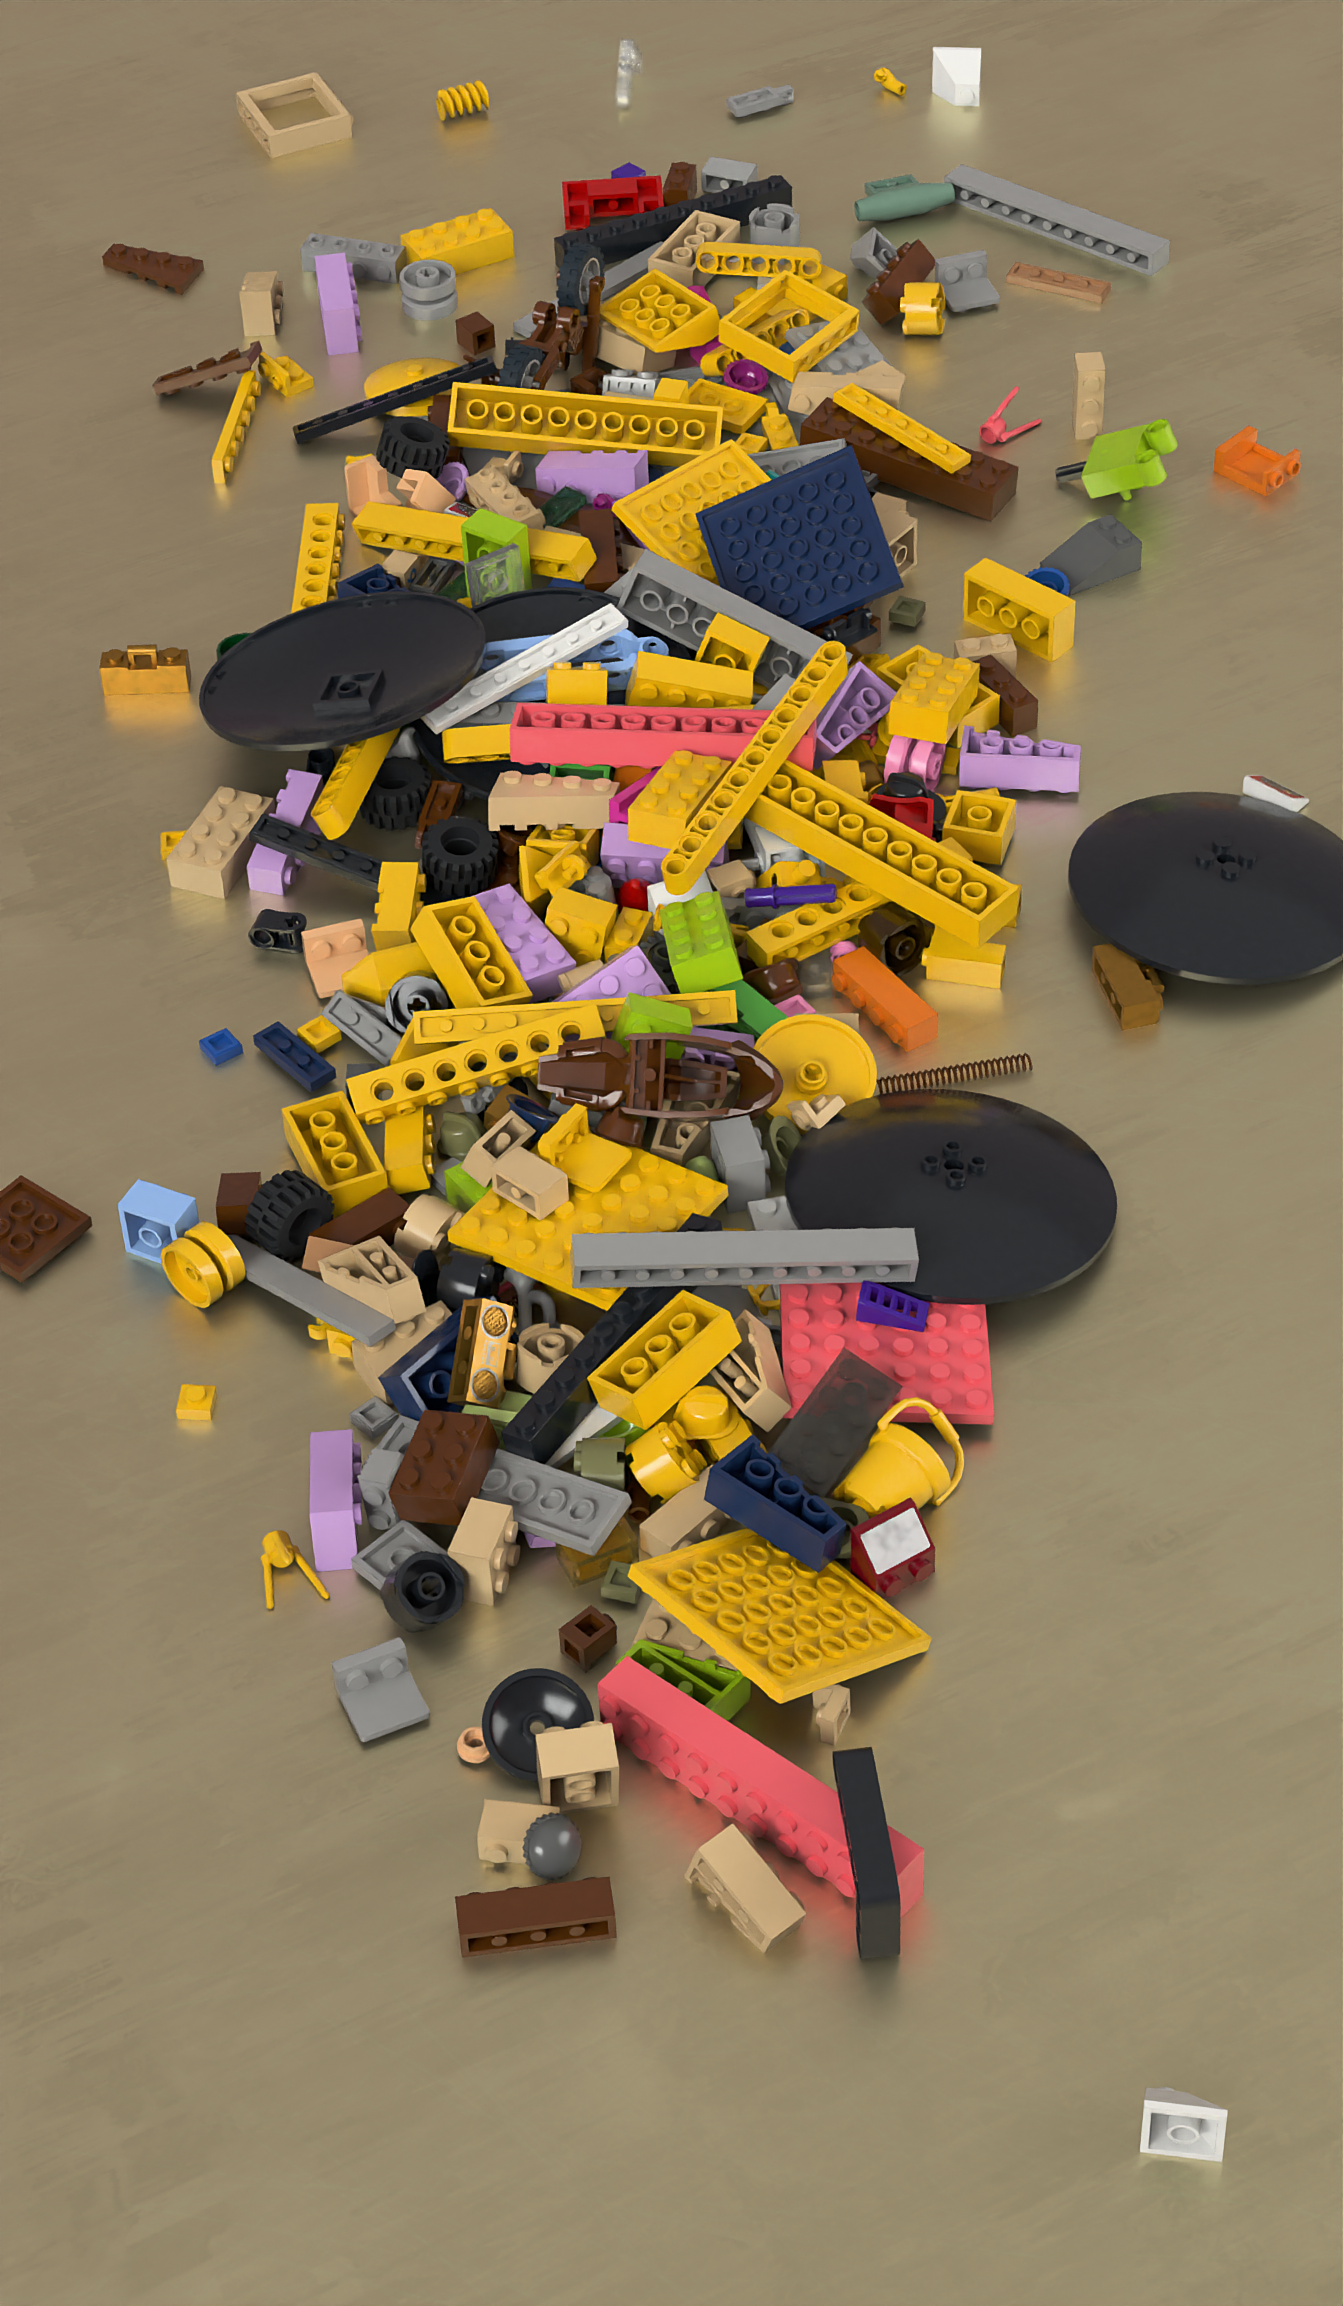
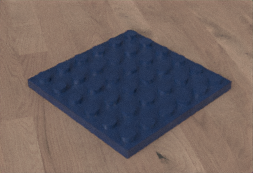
M851 445L695 514L720 587L804 630L904 588L859 462Z

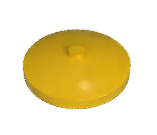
M429 357L410 358L387 364L375 370L364 383L365 399L368 400L459 367L460 365L449 360ZM452 389L435 395H451ZM434 395L384 414L404 417L428 415V406L433 405Z
M808 1014L783 1019L769 1027L759 1037L753 1049L765 1056L778 1069L783 1079V1092L780 1098L763 1115L770 1121L777 1116H785L793 1122L801 1135H804L808 1130L798 1127L792 1120V1113L787 1107L791 1101L805 1100L809 1104L821 1094H839L845 1104L849 1105L856 1101L870 1098L874 1094L877 1069L869 1046L855 1030L836 1019Z

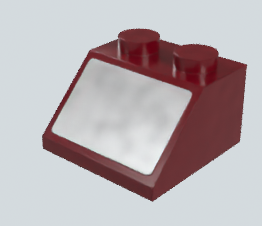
M911 1498L851 1529V1574L882 1599L897 1595L905 1587L917 1581H922L935 1572V1546L918 1508Z

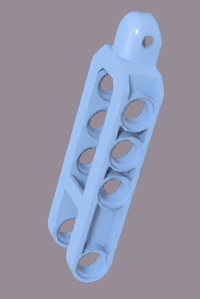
M624 629L604 640H612L614 644L603 646L601 645L603 642L567 662L577 663L618 657L624 661L602 664L600 661L599 663L600 667L607 669V676L612 673L621 674L615 678L607 677V692L625 690L638 651L669 656V649L659 638L653 636L637 638L631 631ZM552 635L487 643L486 654L480 669L488 672ZM652 642L656 643L655 646H649ZM489 655L499 656L497 659L494 660L485 659ZM546 673L497 701L528 702L546 699Z

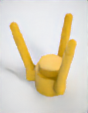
M282 1530L268 1533L262 1541L265 1554L260 1557L264 1567L267 1608L272 1609L274 1607L271 1567L273 1565L278 1568L287 1567L293 1562V1559L296 1560L322 1597L329 1599V1592L303 1558L298 1546L292 1544L289 1534Z

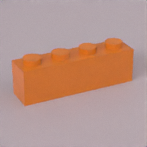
M864 946L833 960L832 983L836 990L845 994L857 1009H861L874 1025L879 1026L885 1031L894 1043H898L906 1052L938 1037V1013Z

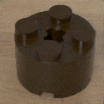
M889 902L887 905L876 909L871 915L864 916L858 924L860 931L858 937L859 948L864 946L896 976L904 975L918 966L921 962L919 958L924 947L928 948L930 945L929 928L896 902Z

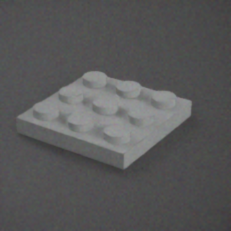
M823 321L787 329L784 338L796 350L830 322ZM858 327V331L811 369L813 372H832L833 375H846V373H856L882 360L890 366L892 365Z

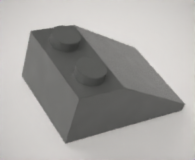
M1110 514L1084 525L1041 561L1040 567L1054 568L1063 572L1067 579H1069V595L1071 596L1141 570L1142 541Z

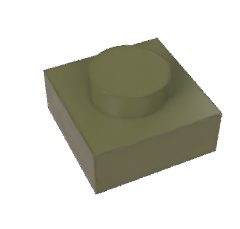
M899 596L889 610V621L915 627L926 611V602Z
M611 1561L601 1585V1597L636 1604L641 1588L627 1577L631 1564Z

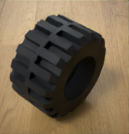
M396 416V418H390L384 423L376 452V459L380 462L382 468L387 469L389 473L399 478L403 477L406 469L425 471L433 478H438L443 470L450 440L440 427L429 421L412 416Z
M391 756L392 758L384 759L360 806L362 818L366 819L369 825H374L375 828H386L387 831L399 829L400 831L405 830L407 827L413 828L417 826L432 782L428 768L425 765H421L420 761L416 759L410 760L409 757L398 758V756Z
M455 815L449 816L447 820L443 818L437 820V825L431 824L428 827V832L424 833L422 841V873L426 874L428 884H434V889L438 891L444 890L445 894L452 895V893H457L458 896H465V893L473 895L477 893L478 889L485 890L488 888V883H493L498 871L499 844L495 831H489V825L487 823L481 824L480 819H469V816L462 815V818H456Z
M285 1170L281 1175L277 1173L272 1176V1179L266 1181L262 1188L255 1193L254 1199L247 1209L249 1212L245 1216V1222L247 1223L245 1229L252 1240L272 1255L286 1262L300 1259L305 1254L309 1233L333 1220L334 1215L332 1212L335 1209L332 1202L333 1198L328 1191L300 1171Z

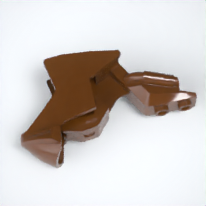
M667 1032L628 1034L624 1039L629 1040L628 1053L621 1043L605 1039L604 1036L563 1042V1045H558V1054L540 1056L538 1064L537 1090L556 1093V1101L562 1105L573 1107L577 1103L587 1107V1110L601 1113V1111L618 1107L626 1098V1107H621L625 1114L673 1120V1122L712 1121L749 1115L750 1120L753 1121L774 1105L783 1092V1079L778 1069L765 1056L740 1040L730 1043L710 1037ZM674 1042L681 1047L703 1049L731 1057L738 1068L741 1085L739 1097L732 1109L727 1107L705 1111H663V1100L702 1102L726 1098L727 1087L726 1067L666 1058V1043Z

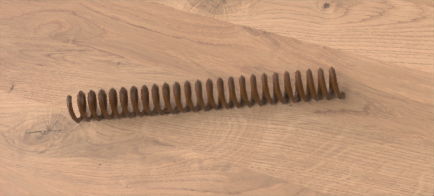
M1024 1053L1023 1056L1018 1054L1017 1057L1014 1055L1010 1058L1006 1056L1004 1059L999 1057L998 1060L993 1058L992 1061L987 1059L986 1062L981 1060L980 1063L977 1061L973 1064L968 1062L967 1065L962 1063L961 1066L956 1064L955 1067L950 1065L949 1068L944 1066L940 1069L937 1067L936 1071L931 1068L930 1071L925 1069L922 1072L919 1070L917 1074L913 1071L911 1075L907 1072L905 1076L900 1074L898 1077L893 1075L892 1078L887 1076L886 1079L881 1077L876 1082L880 1094H883L882 1080L886 1093H889L888 1080H890L892 1092H896L895 1079L898 1084V1091H902L901 1077L905 1090H908L907 1076L910 1080L911 1090H914L913 1076H915L917 1088L920 1089V1075L923 1080V1087L926 1089V1073L929 1078L930 1087H933L932 1072L935 1076L936 1085L939 1086L938 1071L941 1074L942 1084L945 1085L944 1071L946 1070L948 1083L951 1084L952 1069L954 1081L957 1083V1068L960 1072V1079L964 1082L963 1066L966 1070L968 1081L971 1080L969 1066H971L974 1080L977 1079L976 1065L981 1079L983 1078L982 1064L985 1068L986 1077H989L988 1062L991 1066L993 1077H995L994 1061L996 1062L999 1076L1002 1075L1000 1061L1003 1063L1006 1075L1008 1074L1007 1060L1012 1074L1014 1073L1013 1058L1018 1073L1020 1072L1019 1057L1022 1061L1024 1072L1027 1070L1025 1056L1029 1062V1070L1032 1071L1033 1066L1030 1056Z

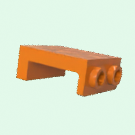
M1247 426L1215 449L1214 472L1263 496H1267L1299 473L1301 468V451L1294 449L1286 456L1257 444V429Z

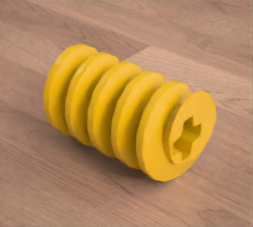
M476 80L473 84L468 82L465 86L457 85L456 88L448 87L447 90L439 89L437 93L436 105L442 121L446 120V113L453 119L456 110L459 116H463L464 108H466L468 114H472L473 106H475L477 112H481V104H484L487 110L489 109L488 93L480 80Z

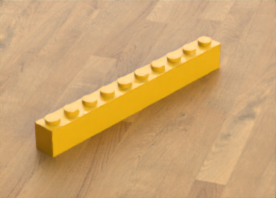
M368 501L351 523L361 544L464 562L461 525L468 519L467 517ZM527 528L532 574L581 582L597 560L592 545L586 537Z

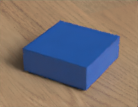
M227 1028L199 1040L200 1049L216 1066L243 1053L242 1044Z

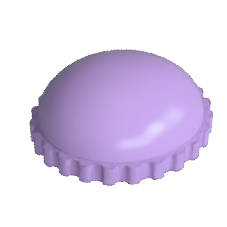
M453 462L444 465L440 476L434 478L456 498L455 502H459L467 493L464 479L469 477V473L462 463Z

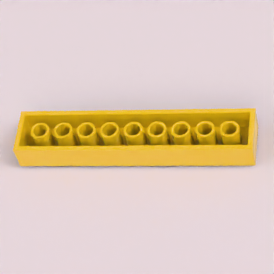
M453 382L447 432L448 439L450 440L449 446L512 452L516 450L523 453L545 455L549 451H580L582 454H589L592 451L602 450L603 453H615L617 450L637 453L638 450H647L648 464L681 467L720 445L723 407Z
M788 760L783 762L744 816L748 820L978 949L1017 915V886Z

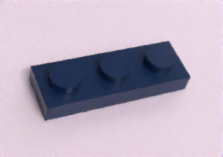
M279 1021L253 1035L254 1045L310 1092L337 1078L336 1069Z

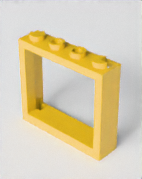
M784 270L719 320L718 341L793 383L798 372L810 370L858 331L860 310ZM784 298L793 301L830 322L790 355L744 330Z

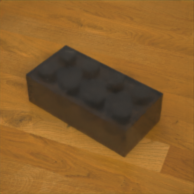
M844 1347L767 1454L773 1453L781 1460L780 1467L790 1476L796 1475L804 1482L803 1489L811 1496L817 1495L818 1497L829 1498L879 1428L877 1425L878 1421L899 1400L903 1386Z

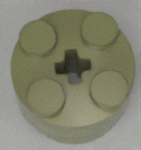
M582 1438V1441H576L574 1472H581V1475H577L579 1477L624 1492L627 1484L626 1439Z

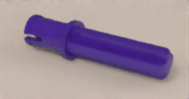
M773 884L771 888H746L744 899L747 908L772 906L774 909H778L782 905L833 903L837 899V888L834 884L779 887L777 884Z

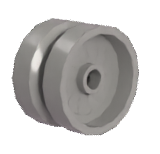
M420 260L405 266L400 272L402 309L409 317L422 321H432L445 318L457 309L456 275L454 268L450 264L439 260Z

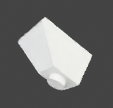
M933 47L932 93L956 106H979L981 48Z
M1146 2087L1140 2152L1222 2162L1228 2110L1187 2092L1175 2091L1168 2087L1157 2089Z

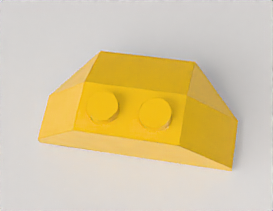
M418 942L371 952L350 971L344 972L341 975L343 991L346 994L385 1007L390 989L402 976L409 972L420 970L436 973ZM416 998L412 1003L413 1006L426 1005L419 998Z

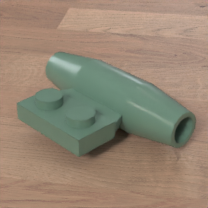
M909 174L864 183L865 193L868 197L855 201L854 211L858 221H889L928 213L951 204L955 201V192L950 182L919 183Z

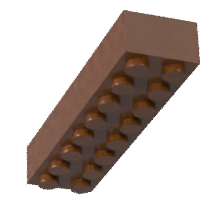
M826 397L801 424L800 446L844 438L847 447L851 445L854 449L861 471H868L870 475L872 473L877 474L878 480L990 522L1016 494L1018 466L951 442L971 454L970 463L951 474L838 405L829 397Z

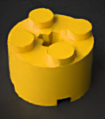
M941 282L905 283V297L900 299V311L905 313V319L903 320L904 335H942L945 318H942V312L945 310V293L943 285H940Z
M676 1421L670 1424L666 1422L658 1423L625 1448L626 1456L632 1453L634 1459L629 1464L634 1476L650 1496L654 1497L659 1494L664 1499L660 1501L662 1504L667 1503L682 1489L699 1482L698 1476L707 1467V1462L703 1455L696 1449L692 1450L688 1442L684 1440L686 1433Z

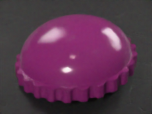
M735 360V362H731L725 368L724 382H726L728 387L757 395L762 390H765L768 385V372H766L762 365L753 360Z

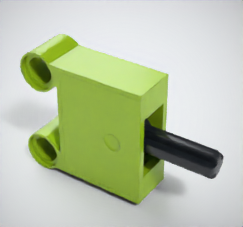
M1158 419L1149 424L1096 436L1087 461L1058 467L1055 470L1056 479L1058 482L1064 483L1082 478L1091 499L1119 492L1123 499L1128 501L1132 497L1130 489L1138 491L1143 486H1156L1166 479L1167 473L1159 456L1173 452L1177 448L1178 442L1167 419Z

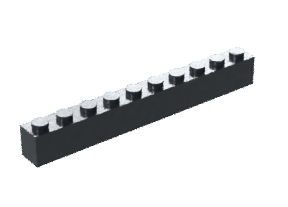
M774 175L768 179L748 182L746 185L726 188L714 194H705L696 199L680 201L678 204L658 207L649 212L636 213L624 219H615L599 226H590L581 231L568 232L563 236L554 238L555 264L560 269V266L563 265L564 255L568 254L567 250L570 246L573 247L574 243L578 242L599 247L601 249L600 252H603L605 265L629 259L660 241L664 243L695 210L740 221V227L749 225V215L755 208L759 207V210L767 209V204L773 203L792 207V186L782 175Z
M692 1213L677 1232L723 1231L721 1221ZM698 1286L628 1287L503 1429L501 1434L506 1451L545 1465L598 1403L587 1377L678 1293L685 1290L692 1294Z

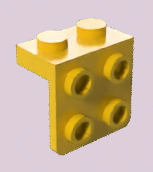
M577 1103L566 1114L561 1115L558 1122L541 1136L538 1143V1150L542 1160L567 1174L569 1183L591 1192L600 1191L631 1158V1150L629 1148L589 1133L587 1107Z

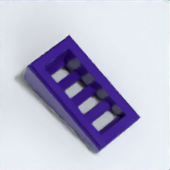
M863 1280L858 1299L856 1321L924 1332L929 1303L880 1284ZM897 1309L903 1310V1313L898 1312V1311H896V1310H897ZM910 1311L917 1312L916 1318L910 1316Z

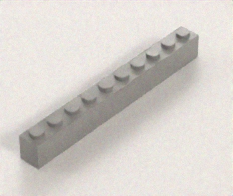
M963 164L944 177V183L950 182L953 185L955 192L954 203L1153 276L1169 263L1170 240Z
M898 1227L878 1229L826 1228L822 1230L572 1234L570 1249L573 1288L862 1283L863 1280L870 1282H915L919 1263L914 1228Z

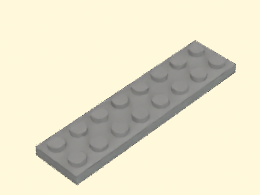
M400 1415L376 1448L400 1452L405 1455L419 1421ZM498 1448L477 1497L478 1499L512 1506L513 1518L515 1522H518L519 1530L592 1556L596 1555L632 1503L629 1494Z

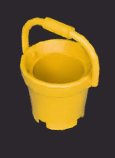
M918 1397L902 1399L892 1406L878 1421L877 1425L879 1428L871 1437L868 1450L846 1478L835 1488L833 1493L834 1500L851 1503L864 1509L869 1519L908 1498L915 1502L918 1510L926 1503L939 1506L955 1489L962 1476L964 1457L963 1449L958 1441L959 1435L940 1408L936 1409L929 1401ZM917 1406L925 1409L947 1444H951L955 1454V1468L951 1479L942 1459L925 1440L902 1425L889 1423L906 1407Z

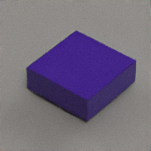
M630 162L611 171V179L646 176L645 170Z

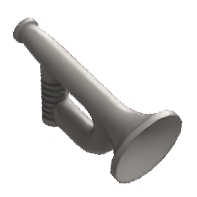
M510 1268L504 1270L505 1280L514 1285L518 1295L519 1335L523 1330L532 1326L531 1307L534 1303L542 1307L543 1323H549V1328L561 1329L559 1322H556L554 1300L544 1291L532 1290L538 1280Z

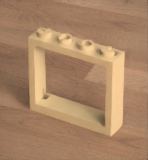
M316 72L236 92L238 114L271 158L352 137L351 126L354 123L352 114L345 110L343 103L338 101L334 91L328 88L326 81L322 80ZM316 97L331 117L275 131L261 111Z

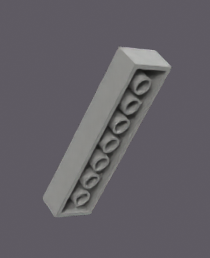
M647 549L644 550L637 561L616 607L620 613L697 652L717 612L770 637L753 676L754 681L769 689L784 674L796 680L817 650L827 642ZM846 651L847 664H849L853 654Z

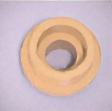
M470 1727L463 1731L457 1742L458 1754L463 1760L479 1763L491 1757L483 1740L482 1727Z

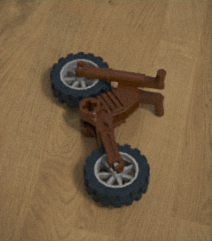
M580 242L574 243L573 247H569L567 250L568 254L564 255L563 265L560 266L556 276L558 286L556 296L559 298L558 313H556L553 303L538 301L536 303L532 320L537 327L530 338L520 341L519 344L514 345V349L511 348L509 350L508 357H505L503 361L504 366L500 369V379L497 386L544 390L554 370L559 368L567 371L570 365V355L577 356L581 350L583 355L582 373L595 368L598 370V380L603 381L604 375L609 374L595 367V356L598 353L599 320L601 318V292L605 285V273H603L605 261H603L604 255L603 252H600L601 249L599 247ZM580 316H587V323L580 321Z

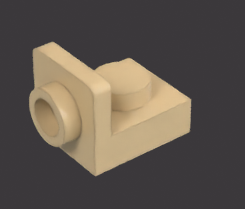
M516 450L507 460L492 457L483 467L484 469L494 466L501 474L507 476L511 484L522 476L524 470L521 452Z
M821 1094L809 1104L805 1100L791 1101L787 1107L792 1113L791 1118L794 1123L804 1130H810L812 1127L819 1129L823 1127L846 1104L839 1094Z
M837 1683L812 1692L813 1706L818 1709L816 1725L820 1726L821 1742L834 1746L851 1712L850 1689L842 1687Z

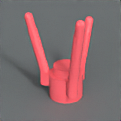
M1018 386L1014 387L995 413L980 426L979 434L986 443L993 444L997 440L1003 443L1008 438L1041 424V419H1037L1005 432L1007 425L1000 416L1019 391Z

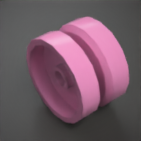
M894 735L886 757L884 784L887 783L891 773L913 772L924 780L926 789L934 792L942 773L946 744Z

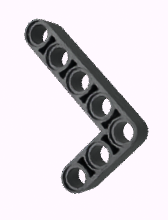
M872 1747L833 1751L834 1776L856 1891V1937L859 1957L862 1960L900 1955V1892Z

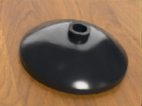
M526 1669L510 1675L492 1691L483 1710V1740L492 1759L505 1772L522 1780L538 1782L536 1735L531 1732L530 1726L535 1722L543 1724L545 1729L551 1727H564L565 1730L580 1728L582 1724L594 1721V1714L586 1694L571 1678L550 1669Z

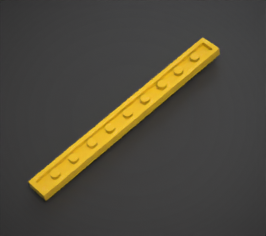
M735 990L645 996L689 1008L692 1026L738 1023ZM626 997L413 1012L415 1045L469 1042L596 1003L604 1032H613Z

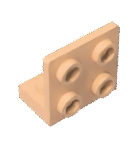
M362 919L301 932L305 962L318 997L334 996L335 991H339V989L343 991L341 975L346 971H350L359 961L369 955Z

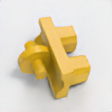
M572 841L534 876L541 890H549L554 897L559 887L568 889L575 881L583 879L591 865L587 858L581 854L578 841Z

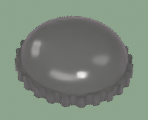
M550 1812L548 1815L543 1814L541 1818L537 1817L536 1821L530 1824V1829H527V1835L523 1839V1857L526 1859V1865L530 1867V1871L534 1872L536 1876L546 1880L561 1879L564 1875H568L578 1863L582 1848L581 1835H579V1829L575 1827V1823L570 1818L559 1813L554 1814Z

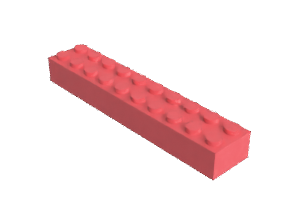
M517 703L510 726L511 762H519L523 765L549 763L553 766H561L567 763L579 764L584 767L600 764L609 765L614 768L632 765L650 769L656 766H663L675 750H686L696 755L716 756L722 760L732 761L733 766L773 710ZM817 717L786 758V760L806 771H813L816 751Z
M628 1656L597 1683L600 1721L603 1724L612 1723L615 1741H619L628 1747L637 1758L641 1760L646 1759L658 1767L667 1778L676 1779L688 1787L690 1792L696 1797L704 1798L717 1806L719 1811L726 1817H733L744 1824L753 1835L763 1837L774 1844L783 1855L793 1857L804 1864L813 1875L824 1877L836 1885L838 1890L845 1896L856 1899L838 1793ZM887 1825L899 1885L901 1919L924 1895V1848Z

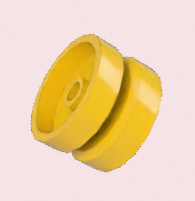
M206 1221L195 1224L184 1233L183 1238H177L162 1249L160 1255L165 1273L175 1289L187 1301L200 1308H206L222 1297L223 1291H229L244 1281L246 1275L244 1262L231 1239L221 1229Z

